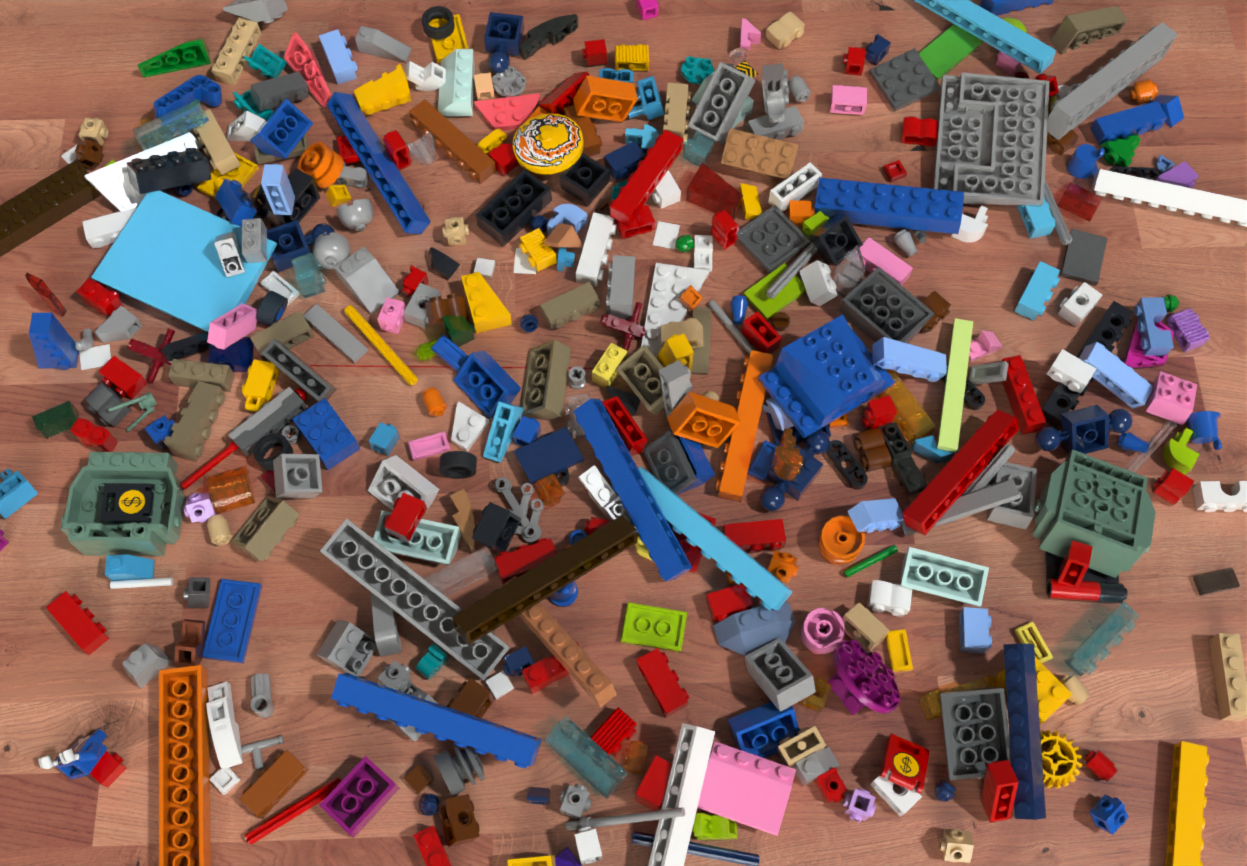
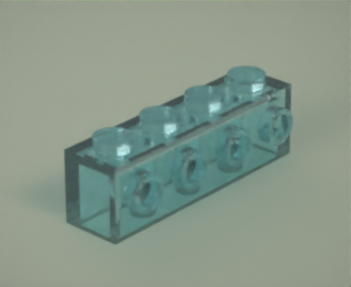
M199 99L145 123L133 129L134 136L143 151L162 142L170 141L179 134H185L194 127L202 126L209 119Z
M1125 602L1121 603L1076 649L1065 663L1080 677L1085 673L1090 675L1098 667L1095 663L1099 659L1103 661L1111 653L1109 648L1112 645L1116 647L1123 640L1121 636L1125 632L1128 634L1136 626L1134 622L1140 615Z
M567 716L553 727L545 740L549 746L606 799L619 788L629 774Z

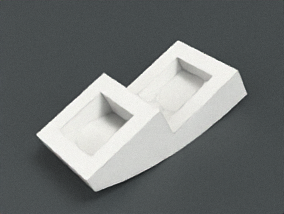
M695 235L694 268L712 272L713 236Z

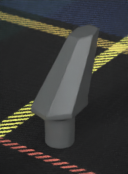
M912 229L920 243L926 242V231Z

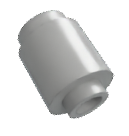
M799 76L792 77L788 81V85L797 102L808 100L811 91L803 78Z

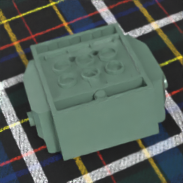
M1072 449L1066 460L1046 481L1041 489L1040 498L1034 507V511H1036V526L1032 535L1041 540L1039 549L1064 558L1073 540L1093 546L1088 568L1114 578L1121 571H1129L1142 555L1149 551L1151 546L1156 512L1149 493L1146 492L1148 478Z
M90 452L88 465L83 466L69 488L66 510L62 516L61 530L68 536V541L85 556L128 554L133 556L164 557L166 544H175L180 538L185 495L180 485L179 477L176 475L178 464L169 453ZM104 483L154 484L153 515H143V517H150L152 519L151 523L102 524L100 519ZM110 497L108 511H114L115 497Z

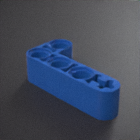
M196 75L154 101L155 119L160 123H167L200 101L209 106H219L222 104L221 86L204 75Z

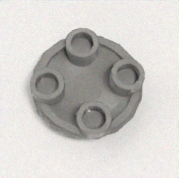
M509 66L504 73H496L492 77L493 88L501 96H517L525 90L526 78L522 73L515 70L514 67Z

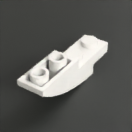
M595 465L578 477L589 492L588 495L610 522L623 515L631 523L630 515L623 508L620 497L616 495Z
M226 681L207 688L209 702L206 703L211 735L222 770L243 763L239 726L235 722L231 685Z

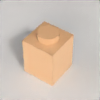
M491 73L474 75L477 100L495 99Z

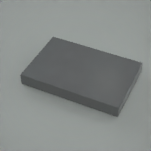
M1072 229L1070 234L1073 240L1070 244H1067L1061 276L1096 286L1099 281L1107 238Z
M671 429L643 449V453L654 476L675 494H678L697 480L677 436L673 434Z

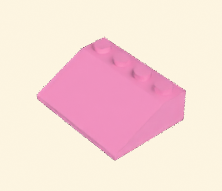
M715 741L708 760L697 808L778 836L796 769Z

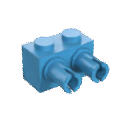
M654 76L637 81L639 87L638 91H636L637 102H642L631 109L628 114L629 118L632 119L645 114L648 120L665 115Z
M5 469L4 471L8 475L6 476L3 472L0 474L1 479L4 480L0 483V514L5 519L38 494L18 470L13 473L11 469Z

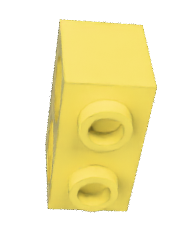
M611 343L592 371V382L603 388L611 386L619 375L616 368L627 360L628 351Z

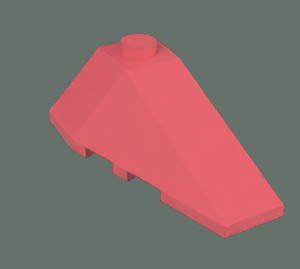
M295 32L283 58L294 72L299 71L308 84L309 91L324 108L331 97V92L314 53Z

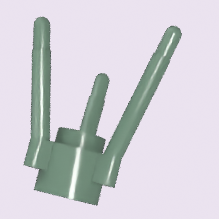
M150 391L138 398L108 409L109 411H114L138 403L142 410L147 409L126 429L127 432L131 431L147 415L155 411L154 406L157 403Z

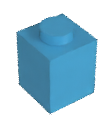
M380 422L369 439L371 449L389 456L400 438L397 428L391 424L385 425Z

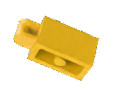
M254 359L252 366H249L247 381L242 386V393L246 398L245 410L258 412L262 409L263 404L270 402L280 373L278 367L272 362Z

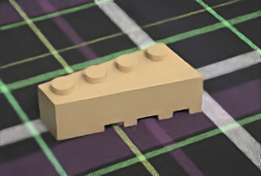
M668 83L663 132L667 130L683 138V144L687 145L688 134H684V131L688 130L689 120L685 119L690 113V106L687 105V102L691 101V91H688V84Z

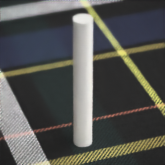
M173 578L110 582L111 589L173 586Z

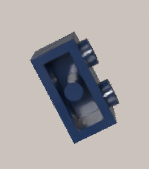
M633 141L605 155L604 166L610 169V175L617 181L636 171L639 162L644 160L646 156L637 143Z

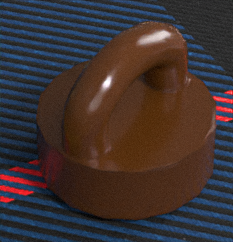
M777 312L773 315L771 325L775 330L784 331L789 327L790 317L786 313Z

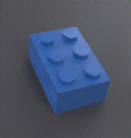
M326 398L293 418L296 427L315 454H319L320 461L327 470L360 450L357 440Z

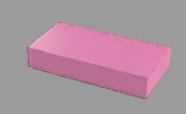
M445 431L408 442L413 461L451 451Z

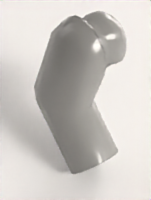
M84 329L82 331L83 338L81 341L75 342L76 350L86 351L93 346L91 329Z

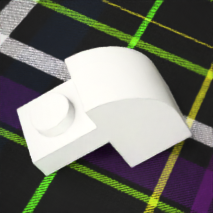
M409 61L406 64L405 76L407 80L416 84L415 89L434 91L445 84L446 69L434 62L422 68Z
M981 205L975 219L962 214L959 233L952 234L951 237L963 242H975L981 239L988 226L985 223L988 218L985 215L988 208Z

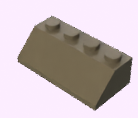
M554 339L529 349L521 407H524L522 417L551 420L562 416L570 361V347Z

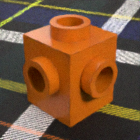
M775 550L768 571L781 582L789 583L791 576L796 577L799 566H796L797 558L790 553H782Z

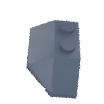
M785 602L778 611L774 609L768 610L762 605L733 614L713 625V629L719 646L746 656L778 638L785 643L796 620L789 602Z

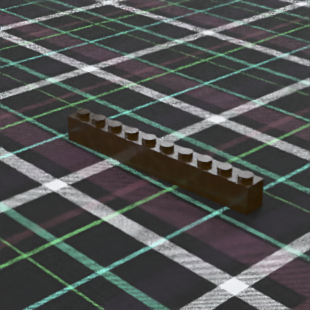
M623 515L612 520L609 524L578 540L577 543L567 549H563L557 555L546 559L543 563L528 570L520 577L511 580L505 586L494 590L488 596L477 600L473 605L459 611L452 617L455 630L467 645L472 644L638 543L637 529Z

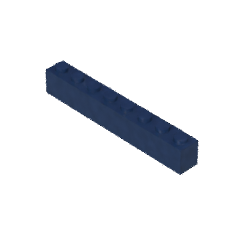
M1003 644L1011 766L1018 779L1014 800L1015 819L1046 818L1034 644Z

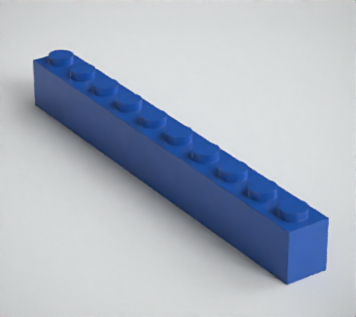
M334 92L326 105L405 233L422 234L430 224V219L352 95Z
M589 399L573 411L576 415V421L582 426L585 438L591 443L595 456L603 465L604 473L609 476L612 482V488L618 493L623 508L629 513L631 523L640 534V540L649 550V556L656 563L659 575L665 582L675 580L691 570L692 566L601 400Z
M348 673L338 674L331 699L336 700L340 706L349 707L351 705L357 707L356 711L368 714L371 712L376 714L375 717L388 721L389 718L395 720V724L398 726L407 727L409 725L415 727L416 732L427 734V732L433 733L436 739L443 741L450 739L455 741V745L464 748L468 745L475 748L474 751L486 755L488 752L494 754L495 759L514 761V765L521 768H527V766L530 767L535 764L542 741L541 738Z

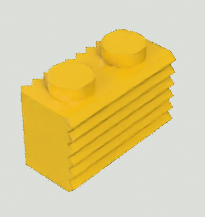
M625 44L616 45L615 70L649 71V46L642 44L632 46Z
M540 228L521 236L519 244L521 252L523 254L526 253L528 256L529 265L532 268L535 267L538 272L557 263L556 253L552 247L544 245L546 238Z

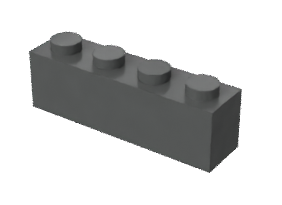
M273 339L262 352L267 359L316 400L321 401L324 398L328 400L337 390V388L279 340Z

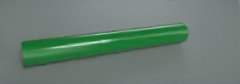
M892 545L844 570L843 573L848 578L898 552L896 545Z

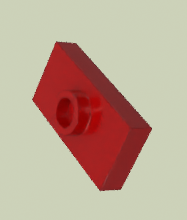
M336 137L339 155L343 158V162L345 164L359 162L358 155L347 137Z

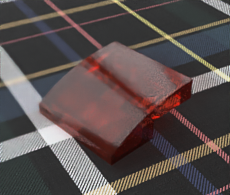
M1070 182L1057 206L1090 222L1102 197Z
M26 273L27 281L52 311L63 317L67 310L45 282L38 277Z

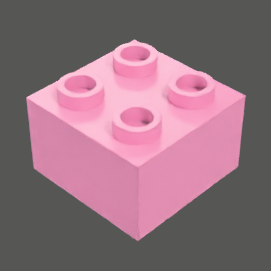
M1160 371L1152 383L1154 388L1148 397L1146 412L1183 425L1193 412L1197 384Z

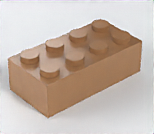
M730 128L721 164L786 180L792 175L799 145Z

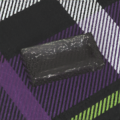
M1233 567L1193 577L1200 596L1240 587Z

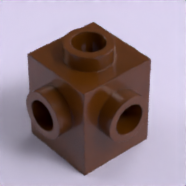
M85 139L76 146V159L80 161L84 168L92 171L103 160V146L93 140Z

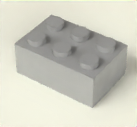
M613 255V262H609L606 314L627 321L632 317L635 256Z
M780 638L744 656L749 675L780 712L816 692L813 675Z

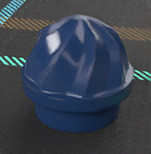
M192 184L175 187V191L179 195L187 196L193 191Z
M542 215L532 217L530 220L531 229L540 228L542 232L546 231L547 218H544Z
M530 313L528 315L524 314L520 320V326L526 332H533L538 327V319Z
M941 779L939 784H935V796L939 801H949L955 796L956 788Z
M434 794L424 795L419 801L421 813L426 816L435 815L439 811L437 805L440 803V800Z

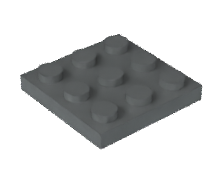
M915 48L870 69L869 72L894 112L939 91L941 87Z
M775 205L742 227L737 233V241L768 273H771L810 244V240Z

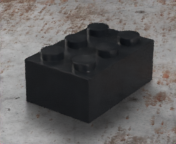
M297 168L288 175L295 195L292 215L273 214L268 199L266 200L263 209L271 227L275 228L298 220L300 223L318 202L320 195L313 177Z

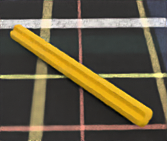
M352 305L344 309L345 314L410 386L415 385L418 382L416 375Z

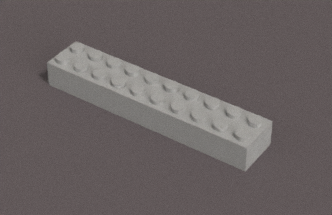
M1163 22L1157 27L1153 26L1136 43L1132 42L1127 50H1122L1115 59L1111 58L1105 67L1101 66L1094 75H1089L1083 84L1079 83L1072 92H1067L1061 101L1057 100L1051 107L1053 110L1048 114L1047 131L1053 137L1060 140L1070 130H1073L1161 61L1178 34Z
M349 519L342 523L320 550L321 553L482 680L487 678L509 650L510 646L492 632L467 645L455 630L452 619L454 615L463 609Z

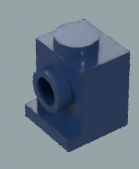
M877 34L874 42H871L866 48L865 59L877 66L888 54L891 42Z
M525 646L505 656V664L502 666L507 676H521L522 670L533 665L534 661Z

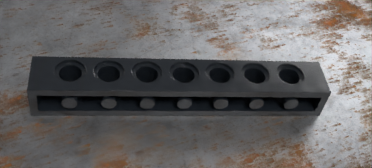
M1113 301L1076 357H1080L1085 346L1095 342L1104 345L1109 352H1112L1115 348L1112 344L1114 341L1118 343L1124 334L1121 330L1123 328L1127 329L1132 322L1130 317L1133 311ZM1091 377L1089 382L1092 383L1095 378ZM1059 382L1041 409L1046 423L1057 429L1061 423V413L1069 412L1070 409L1074 410L1079 403L1077 400L1078 396L1083 397L1089 387L1086 386L1081 393H1078Z

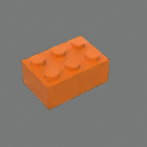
M586 76L573 98L578 116L618 122L625 121L638 100L634 83Z
M690 391L667 417L674 435L715 448H719L741 423L734 406Z

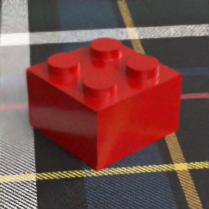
M657 755L655 756L635 793V801L653 811H657L659 808L662 809L672 769L670 762Z

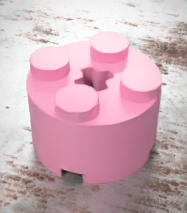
M825 608L813 610L807 615L800 630L803 644L817 655L832 652L843 638L844 622L840 615L833 610L830 611Z

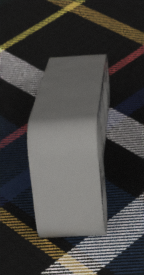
M371 592L374 636L380 656L402 653L395 610Z

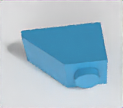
M128 554L107 555L105 575L111 581L153 579L155 560Z

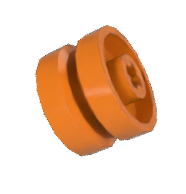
M315 142L307 147L301 155L298 169L313 177L316 186L324 189L331 186L338 179L343 170L344 162L343 158L322 142Z
M834 517L826 522L819 536L818 547L820 553L832 564H849L861 552L865 544V533L857 531L850 517Z

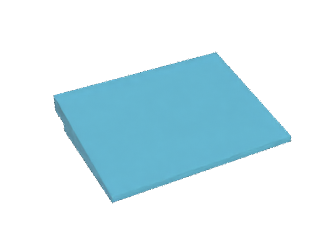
M154 191L145 195L91 278L209 333L210 322L242 303L246 304L277 243L267 239V262L248 263L242 254L245 273L226 277L214 244L215 237L234 232L242 254V227L164 192Z

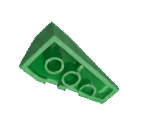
M204 37L188 40L138 64V68L143 78L210 65L209 48Z

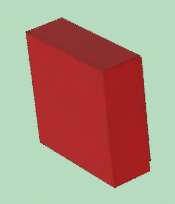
M900 160L883 166V171L890 183L907 176V172Z

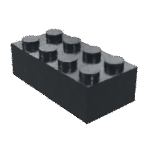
M193 147L186 148L185 151L181 152L170 151L166 155L160 156L155 154L146 159L134 158L130 162H126L129 181L139 194L212 180L208 159L197 148Z
M524 169L476 214L477 226L502 246H505L530 222L532 217L538 215L552 201L551 188Z

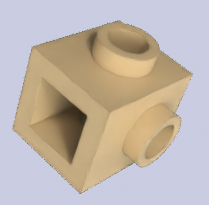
M85 118L84 123L80 126L79 136L82 141L89 139L103 146L105 138L108 137V129L103 120Z
M463 217L445 219L446 226L443 227L444 238H448L449 246L467 244L466 235H469L468 224H464Z
M944 829L943 838H939L938 844L939 851L943 853L944 861L971 863L974 848L971 832L958 829Z

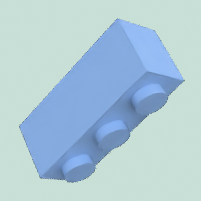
M339 30L319 35L322 48L337 84L356 79L355 71H358L355 60L351 61L350 59L353 57L350 48L346 49L345 47L347 42L344 35L341 36Z
M264 164L261 185L273 214L292 215L295 195L284 166Z
M895 498L861 501L847 511L858 532L867 531V533H871L875 530L881 532L886 529L891 531L900 527V522L904 520L903 512Z

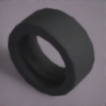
M435 6L427 9L422 15L424 33L428 37L440 40L449 37L454 32V17L449 9ZM437 18H443L448 21L446 25L439 28L429 25L430 21Z
M278 433L264 436L256 443L253 449L255 460L266 471H274L273 460L280 454H293V448L285 436ZM283 446L276 456L268 459L264 458L271 448Z
M449 451L440 456L439 472L443 476L453 479H464L476 474L477 458L474 454L465 451Z

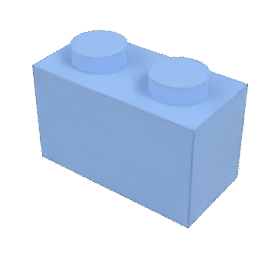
M963 607L959 612L960 652L984 654L991 648L992 636L989 635L991 616H988V609Z

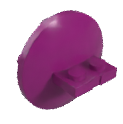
M854 639L839 643L833 650V661L838 673L827 681V684L843 701L842 703L852 716L865 706L884 714L895 710L901 700L898 686L894 680L896 676L891 669L883 664L881 656L877 652L867 654Z

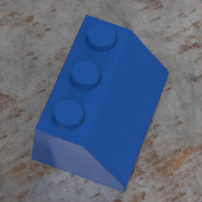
M286 98L274 109L250 141L263 153L285 160L312 126L313 122Z
M485 350L472 352L453 380L489 419L494 417L498 402L512 403L521 390V387Z
M677 436L697 478L695 482L678 493L681 494L703 485L715 476V473L699 442Z
M772 701L728 719L730 731L737 749L762 758L778 753L779 742L787 737H791V739L798 735L797 732L800 731L794 708L790 706L780 712Z

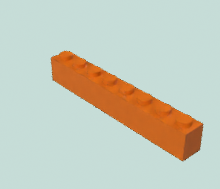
M751 350L750 357L746 356L744 367H747L746 374L742 373L740 384L743 385L742 391L738 390L736 401L739 402V406L735 408L741 423L729 435L731 441L726 443L724 454H727L726 461L722 460L720 472H723L722 479L718 478L716 490H719L718 497L741 502L766 391L758 379L759 376L771 369L772 354Z

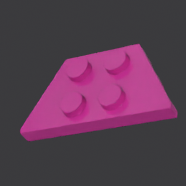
M1136 320L1124 364L1131 368L1163 366L1166 363L1168 354L1165 356H1144V351L1140 346V332L1137 330L1138 320ZM1162 321L1154 323L1160 330H1170L1173 339L1174 332L1169 327L1163 325Z

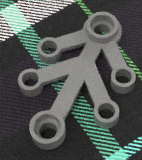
M505 477L498 478L495 482V489L504 494L513 511H509L522 519L521 524L523 527L518 526L515 534H521L527 542H536L542 533L538 522L540 513L544 508L543 501L534 499L531 502L533 513L529 521L526 515L531 495L534 493V487L530 483L522 485L521 491L523 496L521 505H519L511 492L512 483ZM505 482L504 487L500 488V483ZM530 486V491L525 492L526 487ZM537 502H540L539 508H535ZM530 529H534V533L532 535L528 534Z

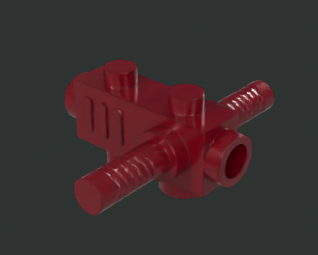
M636 302L632 317L628 321L610 314H603L600 320L602 326L624 333L623 337L625 338L621 348L626 351L629 350L630 343L634 340V337L642 339L645 334V328L640 326L638 321L643 307V303Z
M167 329L162 344L158 348L139 340L130 339L127 349L153 359V365L146 381L154 383L160 367H163L164 363L172 365V361H168L161 351L165 345L171 342L175 333L174 330Z

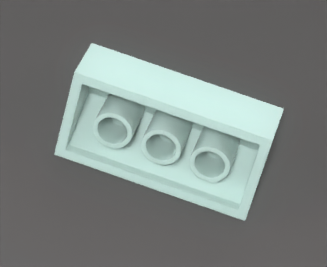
M455 49L441 60V67L446 69L445 84L439 88L438 111L443 116H473L474 52L473 49Z
M381 511L373 539L389 552L445 565L451 563L461 538L458 526L421 519L409 543L387 534L384 528V521L387 515H391L392 512Z
M909 547L904 555L900 586L981 607L989 567Z

